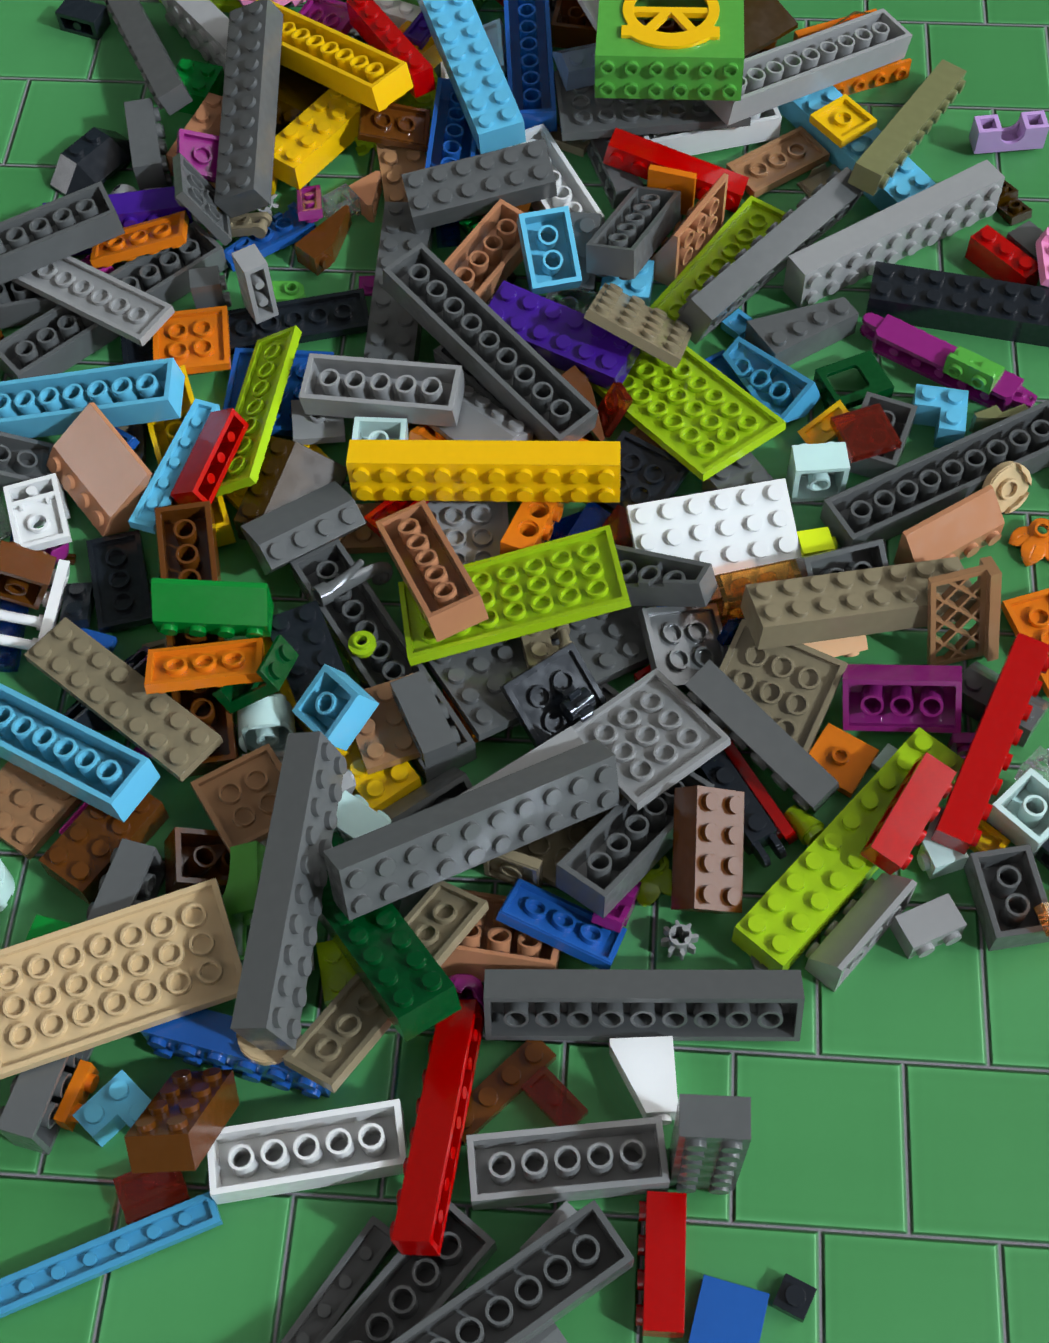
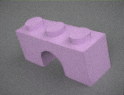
M1044 110L1021 112L1019 120L1014 125L1006 128L1001 127L998 114L974 116L969 140L974 154L1042 149L1049 131V124Z

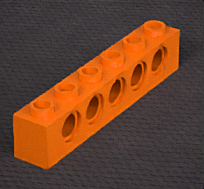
M581 438V439L578 440V441H589V440H586V439ZM522 502L500 541V555L541 544L545 540L549 541L553 533L554 523L560 521L563 514V506L565 503L569 504V502Z

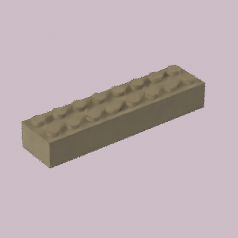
M958 557L747 584L740 608L757 650L926 627L928 578L963 570L964 568ZM968 579L963 585L970 588L972 583ZM951 585L936 586V592L942 595ZM958 589L949 600L956 602L964 592ZM972 597L963 607L969 610L977 602V599ZM944 604L936 614L942 616L950 606ZM958 611L949 621L955 623L964 614Z

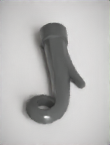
M359 559L347 571L335 579L312 587V595L315 601L317 600L318 605L324 607L333 602L334 598L372 578L373 584L384 585L393 575L392 565L388 562H376L363 566L364 561Z

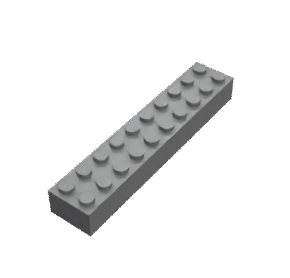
M882 8L745 58L741 101H703L728 126L905 58L912 34Z
M988 160L982 161L789 255L783 291L798 308L813 305L818 300L828 295H833L838 290L848 285H853L868 275H873L876 261L895 264L898 260L908 255L911 256L926 246H931L947 236H952L955 232L965 227L972 226L975 222L985 217H990L997 209L1005 176Z

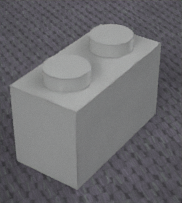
M947 893L895 916L890 929L908 959L916 955L922 958L931 954L936 946L943 943L946 946H950L958 942L962 938L961 935L967 923Z

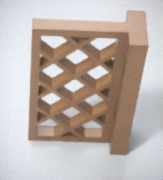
M991 556L980 558L979 566L928 578V665H947L984 656L987 662L998 659L1002 572ZM978 576V580L970 588L963 585L969 578ZM950 584L951 586L942 595L936 592V586ZM958 589L964 592L956 602L949 600ZM972 597L977 599V602L969 610L963 607ZM944 604L950 606L942 616L936 614ZM958 611L963 613L964 615L955 624L949 621ZM971 619L976 621V624L969 631L963 629ZM944 625L950 628L941 638L936 635ZM957 633L963 635L955 645L949 642ZM970 640L976 642L975 648L962 649ZM943 647L950 649L945 655L936 657V654Z

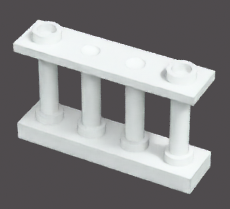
M59 559L57 569H53L50 580L52 585L51 591H46L41 602L43 607H46L44 615L39 614L38 617L0 609V620L36 627V630L40 631L38 638L33 637L32 640L0 634V645L29 650L57 625L65 587L70 575V561Z

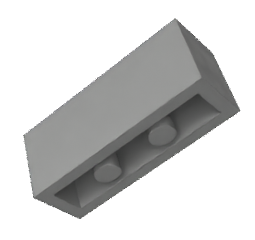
M252 244L231 253L244 306L255 323L259 324L279 315L268 263L256 245Z

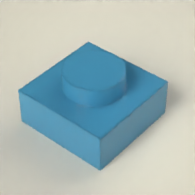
M738 308L721 322V329L734 339L738 336L745 338L747 321L752 320V318Z

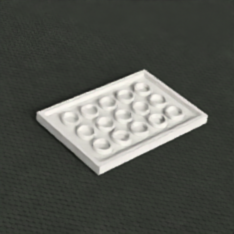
M785 478L628 505L626 507L634 548L712 564L718 588L709 602L743 596L747 584L799 578L794 559L802 557Z

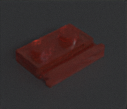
M130 1171L113 1179L127 1225L191 1199L182 1171L132 1173Z

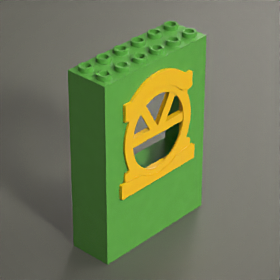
M599 0L595 49V98L741 101L744 69V0ZM638 20H651V21H650L647 25L644 26V25H643L642 23H640ZM667 20H674L684 31L666 33L656 30ZM691 21H703V22L696 27V26L693 25V23H692Z

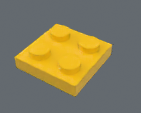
M846 94L810 114L809 122L839 148L846 146L877 126V119Z

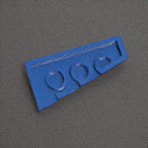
M292 202L288 205L289 210L285 213L278 212L272 216L273 221L268 227L264 238L260 239L254 235L250 237L243 236L224 250L227 265L233 272L236 271L231 254L235 251L255 244L265 258L298 242L314 230L316 225L314 222L306 223L305 221H299L297 204Z

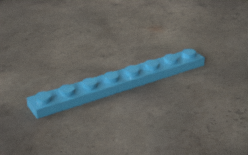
M210 1191L1 1278L0 1318L222 1225L223 1222L218 1206L210 1196Z

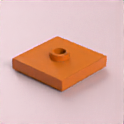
M650 164L647 187L681 191V214L686 215L689 208L694 207L697 173Z
M828 722L808 754L839 782V789L837 791L851 798L872 762L877 757L879 750Z

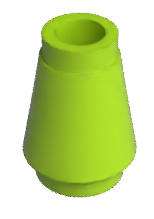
M797 805L791 806L784 814V817L794 829L803 845L810 846L825 829L824 823Z

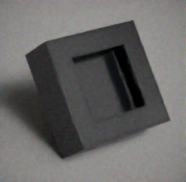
M786 1273L771 1307L803 1323L817 1289Z

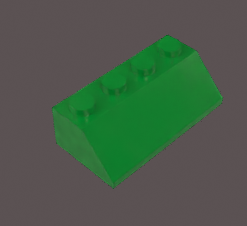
M151 578L152 620L157 632L168 636H174L177 633H189L194 637H204L206 634L218 635L222 638H233L234 636H246L249 639L271 637L274 605L267 583Z

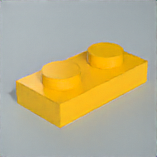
M838 400L800 429L798 433L807 444L827 443L848 429L856 420L841 400Z

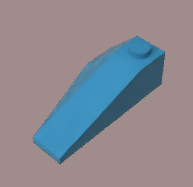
M740 336L722 354L749 393L786 421V423L805 417L821 399L814 381Z

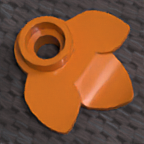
M1037 518L1029 526L1018 527L1009 538V545L1021 547L1020 552L1024 566L1029 567L1039 562L1043 557L1049 561V520L1046 518ZM1044 527L1047 533L1041 534L1037 528Z

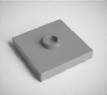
M291 400L293 441L301 445L346 442L343 417L305 414L300 400Z

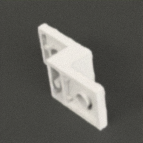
M56 473L3 487L14 542L35 551L72 542L67 521L71 516L66 494Z

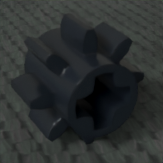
M572 685L562 692L564 697L561 698L562 702L559 705L563 714L570 721L580 719L583 723L594 715L592 711L596 701L586 687L575 688Z

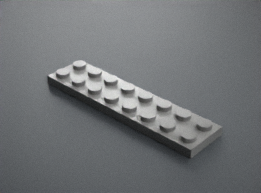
M71 256L11 280L141 346H144L175 313L171 304Z

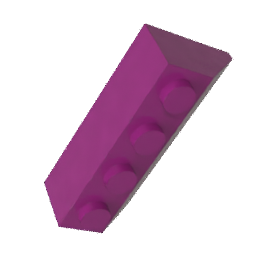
M848 664L844 671L842 679L843 730L915 732L920 727L926 732L961 733L962 666Z

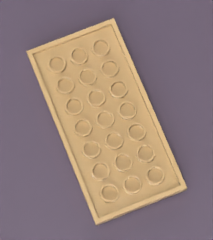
M213 878L1 949L0 1080L235 999L241 977L242 963L217 879Z

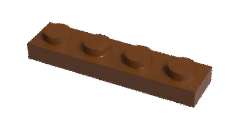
M527 1040L471 1092L462 1137V1144L464 1146L467 1144L466 1135L477 1134L556 1060V1054L542 1040Z

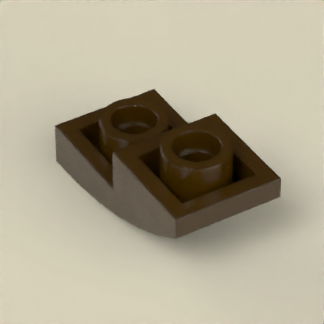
M1004 180L996 211L1011 226L1032 217V209L1018 199L1019 190Z

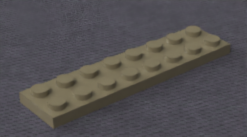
M66 617L24 654L28 662L181 782L224 742L221 735L166 693L146 694L144 687L145 677Z
M445 881L434 884L404 919L441 967L489 910V906L486 900ZM356 973L297 1040L296 1049L289 1050L282 1059L285 1066L335 1093L390 1028L392 1023Z

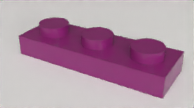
M320 185L297 189L299 221L313 223L323 218Z

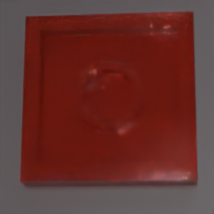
M880 403L840 414L830 419V424L839 441L846 443L848 458L851 463L901 448L902 442Z

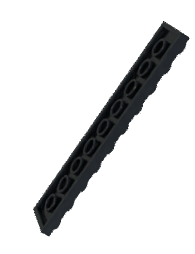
M364 288L276 302L279 315L259 324L255 323L246 307L228 310L231 355L234 354L235 348H255L257 340L295 325L302 331L299 343L365 333L367 332L369 321ZM120 335L123 364L153 360V336L144 346H141Z

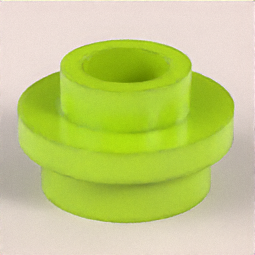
M368 631L355 632L348 640L350 652L358 658L371 656L377 645L374 635ZM366 641L363 645L358 644L359 642Z

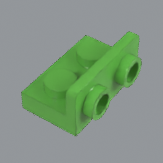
M959 345L954 353H949L943 372L977 390L989 394L1003 375L1005 367Z

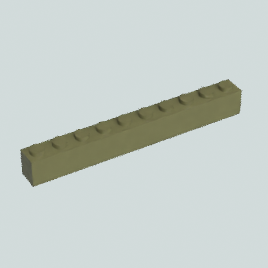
M942 59L857 160L848 183L872 196L880 188L884 189L890 177H894L899 166H903L907 156H911L916 145L921 143L924 135L930 132L933 124L938 122L941 114L946 112L949 104H952L957 94L962 92L966 81L963 79L967 71Z

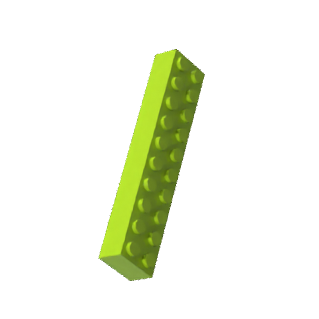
M919 727L734 927L731 941L749 956H754L768 970H788L878 870L879 867L861 856L860 853L914 762L926 752L957 772L951 782L954 784L964 759Z

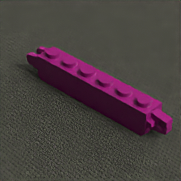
M868 312L862 318V323L864 324L860 327V333L863 337L873 341V351L946 388L969 390V399L987 408L997 405L1002 412L1025 404L1029 409L1036 403L1038 396L1022 386L1024 379L1004 370L997 384L987 394L943 372L946 358L949 353L955 352L956 346L889 314L883 318Z

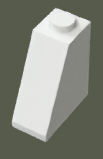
M673 1036L609 1038V1055L643 1118L661 1116L662 1125L671 1124L672 1120H675L678 1105Z

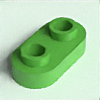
M272 281L276 302L306 297L304 286L300 282Z

